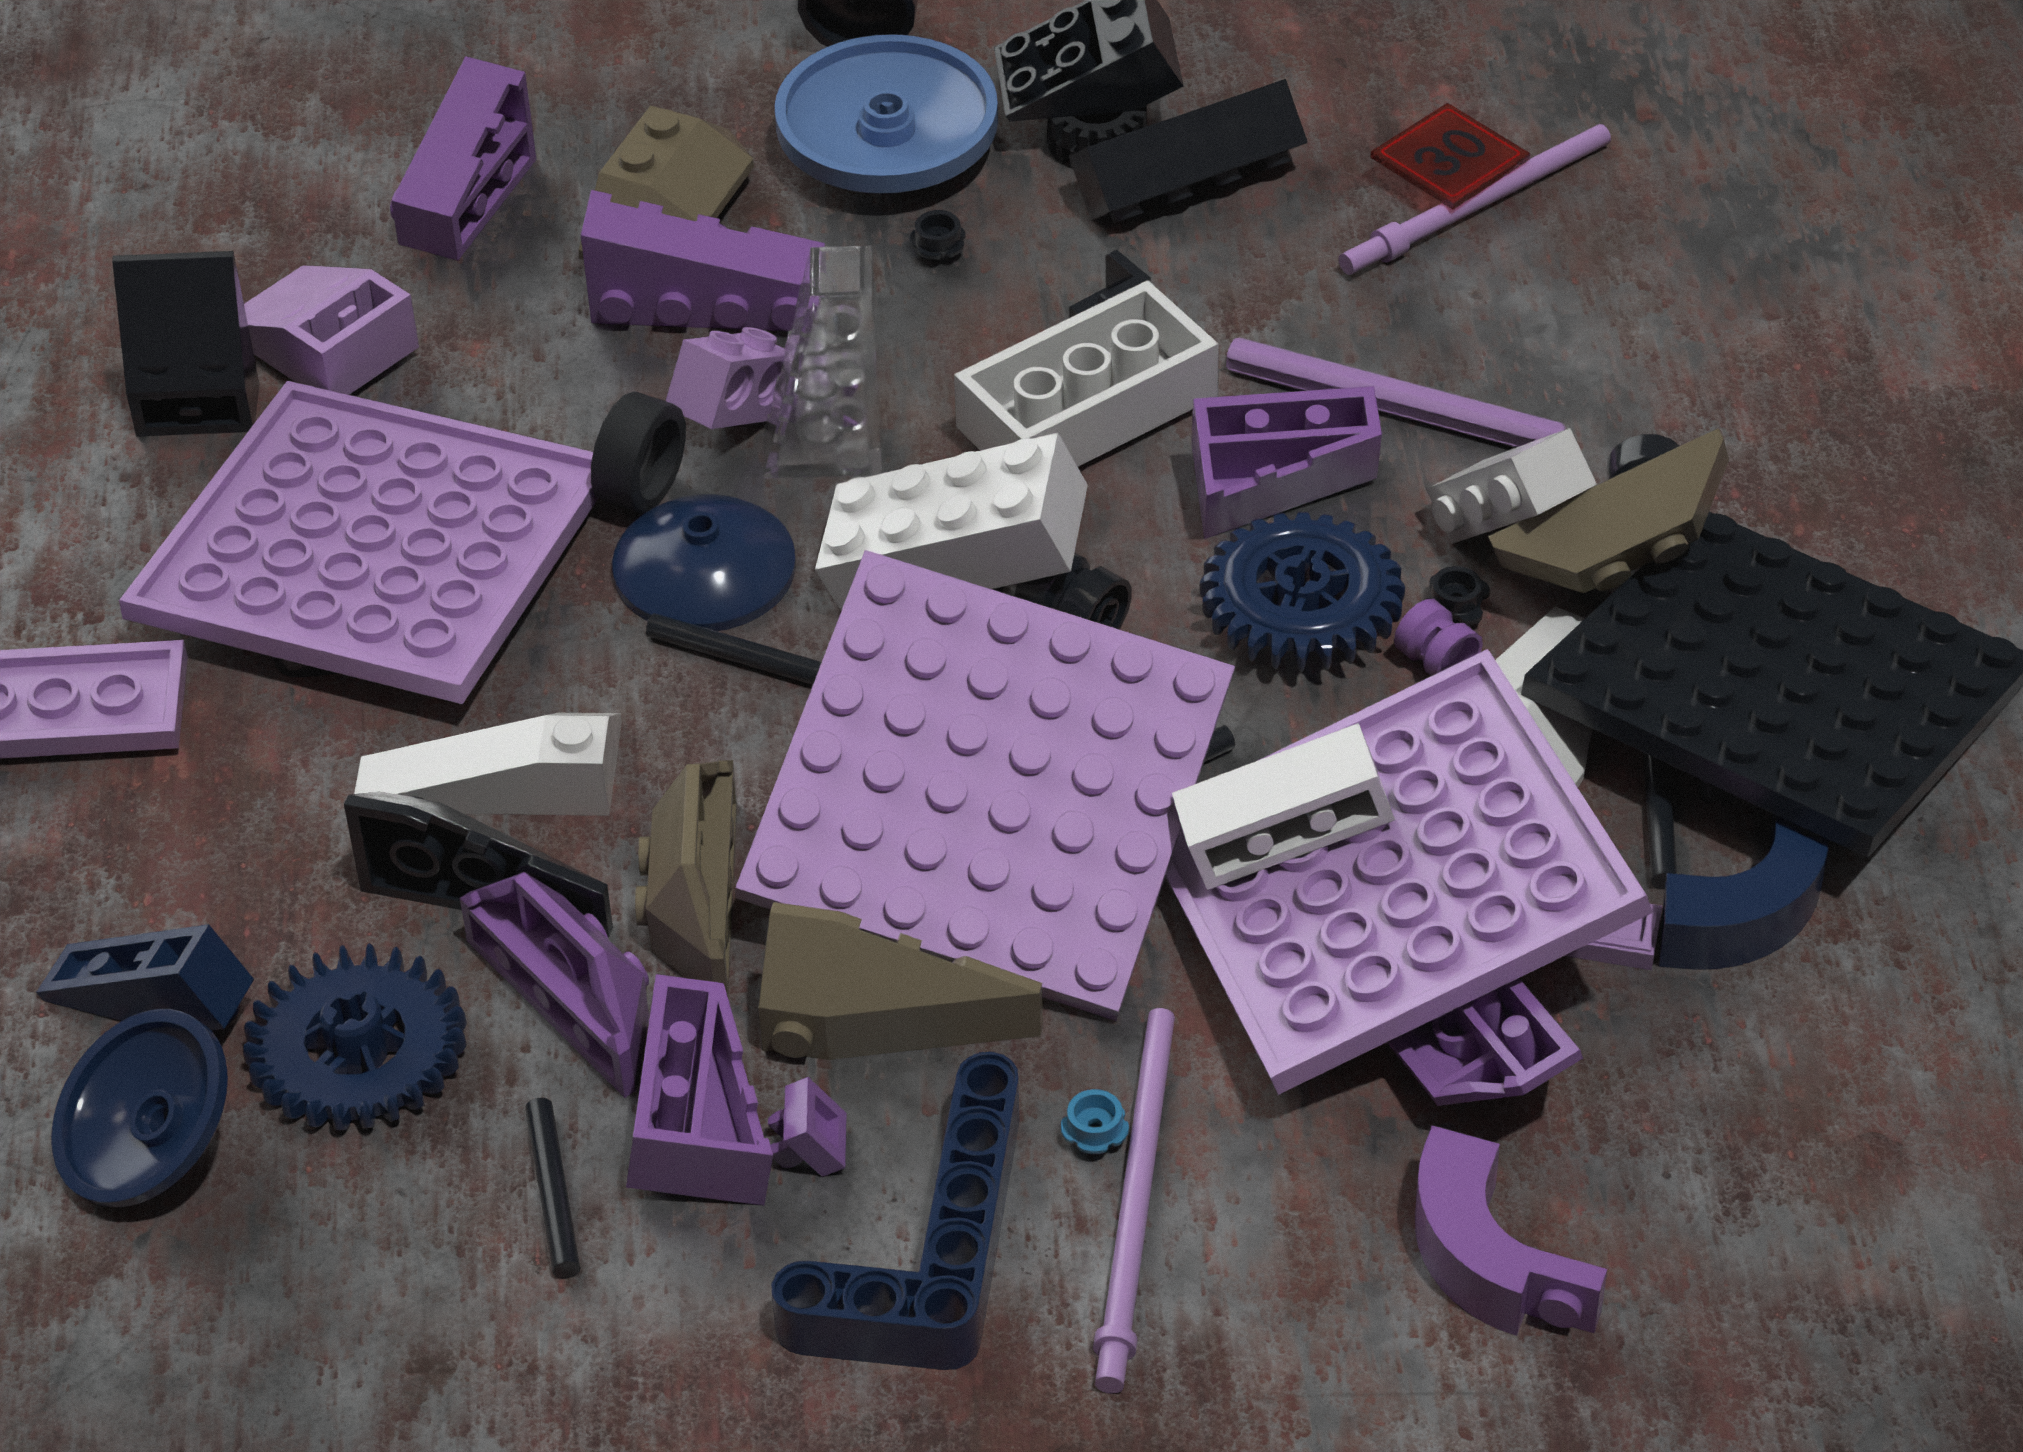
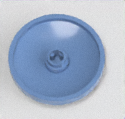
M908 35L859 37L826 47L810 55L792 69L782 82L776 95V133L781 148L787 157L803 172L826 184L866 193L913 191L942 183L957 176L974 165L985 154L994 140L998 126L997 92L992 79L976 60L945 43Z

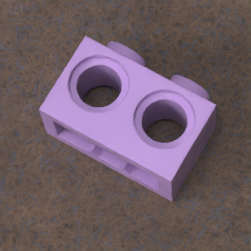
M744 327L742 332L737 334L711 331L709 337L683 339L666 401L682 409L685 417L710 429L777 420L796 354L776 345L777 338L773 334L752 327Z

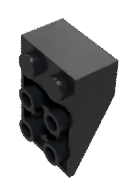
M1085 0L1073 7L1060 10L1052 18L1024 32L1013 34L1005 42L994 47L1004 111L1009 122L1136 111L1184 87L1170 19L1157 0Z
M234 251L113 256L112 264L126 395L136 437L248 432L256 420L260 383Z

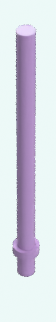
M1156 1008L1148 1013L1104 1324L1097 1329L1094 1336L1093 1350L1099 1356L1095 1386L1105 1393H1118L1123 1390L1127 1360L1132 1359L1136 1354L1138 1339L1132 1331L1175 1021L1174 1014L1164 1008Z

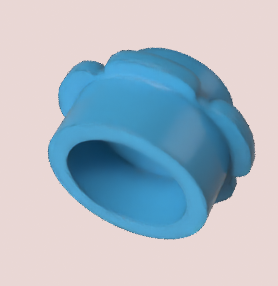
M1090 1089L1078 1093L1069 1102L1067 1117L1061 1120V1133L1068 1143H1076L1081 1152L1101 1154L1106 1152L1112 1145L1119 1146L1123 1143L1129 1132V1123L1124 1120L1125 1111L1116 1096L1104 1090Z

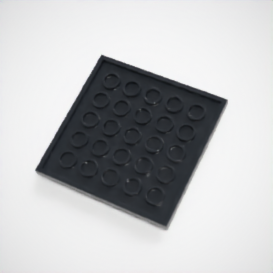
M1709 512L1699 539L1690 543L1688 550L1684 554L1666 563L1657 564L1652 561L1641 566L1525 674L1521 695L1868 858L2023 687V650L2017 648L2007 639L1992 637L1967 626L1948 613L1933 611L1906 599L1894 589L1877 586L1847 573L1844 568L1837 564L1823 562L1795 550L1783 540L1766 537L1737 524L1726 515Z

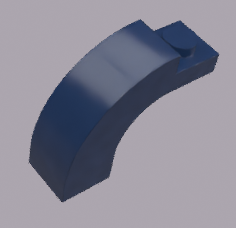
M1772 813L1769 827V853L1751 869L1738 874L1720 877L1667 873L1661 912L1659 967L1693 970L1723 969L1756 961L1785 946L1802 931L1815 911L1821 892L1829 840L1822 836H1814V832Z

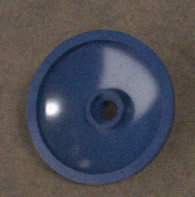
M716 494L677 498L643 514L621 535L612 559L613 578L617 592L622 601L636 615L648 621L650 616L656 613L714 631H724L747 624L775 607L788 592L796 569L793 540L786 527L777 517L754 503L731 496Z
M156 1009L138 1013L119 1022L100 1036L87 1049L64 1084L55 1108L51 1132V1145L56 1168L65 1184L72 1191L97 1205L117 1208L127 1207L150 1200L161 1194L193 1168L208 1148L216 1133L223 1114L227 1094L228 1075L226 1058L214 1033L206 1025L189 1014L172 1009Z

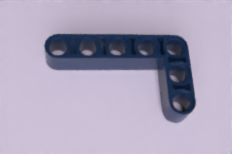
M979 1052L969 1056L960 1064L953 1089L919 1272L817 1261H796L784 1266L776 1273L771 1283L775 1332L781 1346L789 1352L804 1356L936 1370L959 1369L968 1365L977 1356L981 1345L1020 1123L1018 1069L1012 1060L1003 1054L995 1052Z

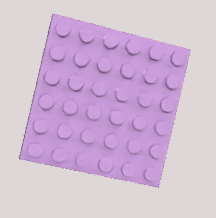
M286 381L120 598L122 619L463 704L598 500L591 485L593 452Z
M865 550L735 887V898L767 909H771L773 902L841 911L862 919L859 927L862 931L896 942L900 933L922 940L919 950L950 962L957 958L968 956L1041 982L1043 998L1117 1021L1182 828L1172 793L1197 784L1235 666Z
M1488 649L1266 756H1272L1359 723L1395 821L1207 890L1181 828L1165 877L1278 1095L1653 913L1645 891Z

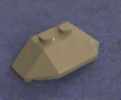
M650 105L600 170L595 191L612 194L610 202L635 208L639 207L640 201L663 206L662 214L691 221H697L698 214L717 218L754 168L752 156L729 129L700 118ZM580 242L578 250L579 259H583L582 242Z
M1719 428L1598 484L1539 515L1524 519L1488 536L1501 567L1585 593L1594 588L1600 591L1614 588L1625 582L1631 576L1632 570L1654 561L1657 564H1662L1678 558L1688 550L1690 543L1699 539L1729 462L1724 438Z
M718 760L687 764L653 808L651 836L639 837L640 876H648V886H636L635 914L637 926L648 925L651 952L684 978L724 983L729 1000L737 794L733 760Z

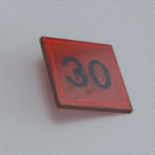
M1447 102L1373 149L1370 158L1454 210L1529 161L1530 153Z

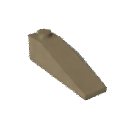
M777 902L772 904L758 1007L763 1051L780 1053L793 1058L810 1057L834 1060L1041 1036L1043 1028L1041 982L968 956H963L950 962L919 950L922 940L900 933L896 942L859 929L862 919L841 911Z

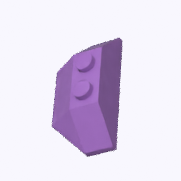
M525 872L473 890L462 896L460 903L467 942L624 1098L635 1092L649 1020L645 988L649 985V978L639 959L631 952L623 954L611 943L603 926L592 914H581L564 896Z
M1519 978L1387 1042L1437 1106L1524 1095L1583 1059L1580 1049Z

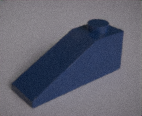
M206 924L67 944L36 993L44 1002L120 1021L149 1010H177L189 1014L206 1025L211 1031L225 1029L237 1016L240 1010V1002L253 983L254 978L213 928Z

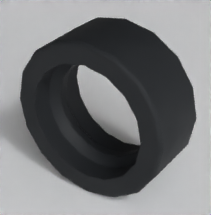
M636 391L623 395L612 406L602 423L592 455L591 485L596 497L641 514L659 505L671 488L683 457L686 442V421L682 409L673 403Z

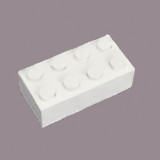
M1147 280L954 374L956 427L980 451L1011 444L1024 438L1032 439L1058 433L1078 467L1192 410L1193 399L1218 397L1219 344Z
M1058 433L1032 439L1024 438L1011 444L976 452H964L955 457L921 465L913 464L899 470L869 477L853 478L836 485L815 571L841 611L865 550L989 589L1071 572L1088 484Z

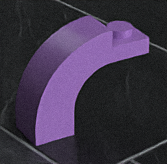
M1432 1125L1419 1164L1415 1233L1423 1261L1439 1287L1467 1313L1498 1330L1515 1336L1518 1335L1525 1314L1541 1318L1557 1327H1573L1595 1333L1602 1312L1607 1269L1529 1247L1509 1236L1496 1223L1488 1208L1496 1187L1500 1144Z

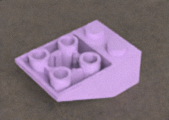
M303 265L244 304L254 355L296 383L350 395L419 348L411 295L372 269Z

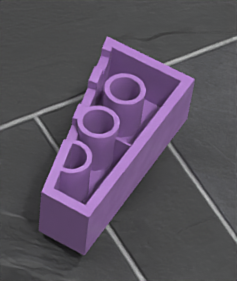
M591 190L581 231L591 323L721 329L752 327L770 331L820 333L828 288L825 243L752 226L746 233L727 229L724 225L720 224V219L698 214L697 221H691L662 214L663 206L640 201L638 208L610 202L612 194Z

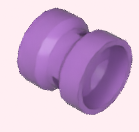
M1426 599L1411 608L1400 621L1394 636L1395 647L1412 661L1422 660L1425 672L1430 676L1480 653L1483 646L1480 635L1465 623L1455 624L1452 613L1435 599Z

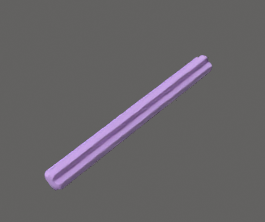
M1240 337L1232 341L1226 356V367L1231 372L1302 391L1374 386L1377 407L1380 412L1515 448L1566 429L1565 425L1561 422Z

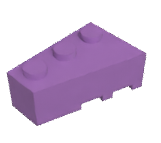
M465 56L398 189L392 197L390 214L395 220L399 245L458 261L537 160L526 73L524 71Z
M1374 386L1193 399L1191 446L1204 539L1249 524L1256 519H1263L1376 479L1382 431Z
M658 974L655 976L626 1188L765 1205L773 1153L769 1139L764 1138L757 1114V1097L753 1085L749 1086L742 1062L743 1048L724 983Z

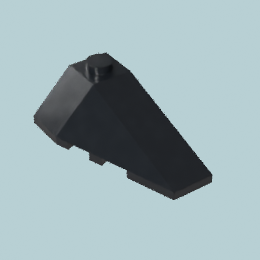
M380 791L349 794L344 802L361 892L462 910L460 903L462 896L473 890L525 872L564 896L581 914H592L601 923L608 937L612 932L613 923L608 885L466 814L441 802L425 800L417 796H403Z

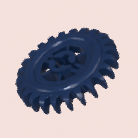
M1298 512L1295 520H1289L1283 513L1274 514L1273 523L1268 524L1263 519L1251 521L1250 531L1237 528L1230 533V541H1221L1214 547V556L1209 557L1204 562V576L1199 583L1200 595L1203 599L1202 610L1206 618L1212 617V630L1215 635H1220L1228 626L1227 645L1230 650H1234L1241 639L1248 637L1247 652L1251 662L1256 659L1259 650L1269 646L1272 647L1271 663L1274 669L1279 667L1281 658L1287 651H1293L1297 661V668L1299 672H1303L1309 653L1316 651L1322 660L1323 668L1327 671L1331 666L1332 648L1337 647L1344 653L1346 661L1352 664L1356 655V640L1363 643L1368 653H1373L1376 648V631L1383 639L1390 637L1392 622H1398L1401 618L1402 602L1405 597V585L1401 580L1402 568L1396 561L1391 559L1392 551L1387 546L1376 544L1375 535L1369 531H1362L1356 534V524L1350 521H1343L1339 525L1333 524V516L1326 514L1321 515L1318 520H1311L1308 512ZM1310 565V581L1306 583L1307 570ZM1328 565L1334 568L1336 571H1330ZM1268 569L1274 581L1257 583L1265 570ZM1348 586L1347 590L1340 598V600L1337 601L1335 598H1333L1335 595H1337L1339 592H1341L1344 588Z
M371 943L366 946L365 957L361 965L355 966L346 947L341 945L337 969L330 970L323 963L320 955L315 952L312 956L314 977L310 979L301 975L294 965H290L288 967V976L292 991L282 990L277 983L269 981L267 986L268 995L274 1008L268 1007L260 1000H255L253 1002V1014L256 1023L247 1021L244 1025L247 1041L243 1046L244 1060L249 1066L250 1081L254 1086L262 1089L264 1101L273 1106L281 1105L283 1115L291 1119L299 1118L306 1114L308 1126L319 1127L327 1119H333L335 1130H346L352 1120H358L363 1129L374 1126L376 1116L383 1115L389 1122L400 1119L399 1108L402 1106L412 1110L421 1108L425 1105L422 1092L433 1095L438 1094L444 1089L442 1076H449L456 1072L459 1068L457 1055L461 1054L467 1045L463 1032L467 1025L466 1015L460 1007L456 988L453 986L446 988V980L442 970H434L429 980L426 981L427 969L425 960L422 956H417L411 969L404 972L403 957L398 947L393 948L390 960L384 966H378L376 951ZM396 1021L402 1025L405 1034L392 1028ZM308 1049L326 1050L316 1062L311 1060L308 1055ZM388 1052H397L392 1059L383 1064L388 1056Z

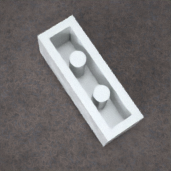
M1571 428L1484 459L1426 490L1432 501L1434 519L1438 526L1447 533L1453 544L1539 515L1597 484Z
M1359 723L1172 793L1188 848L1207 890L1395 821Z

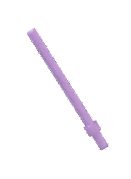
M1598 124L1401 224L1391 222L1373 231L1370 235V240L1339 255L1338 260L1341 269L1347 275H1351L1379 260L1389 262L1407 253L1410 244L1608 145L1611 141L1609 130L1603 124Z

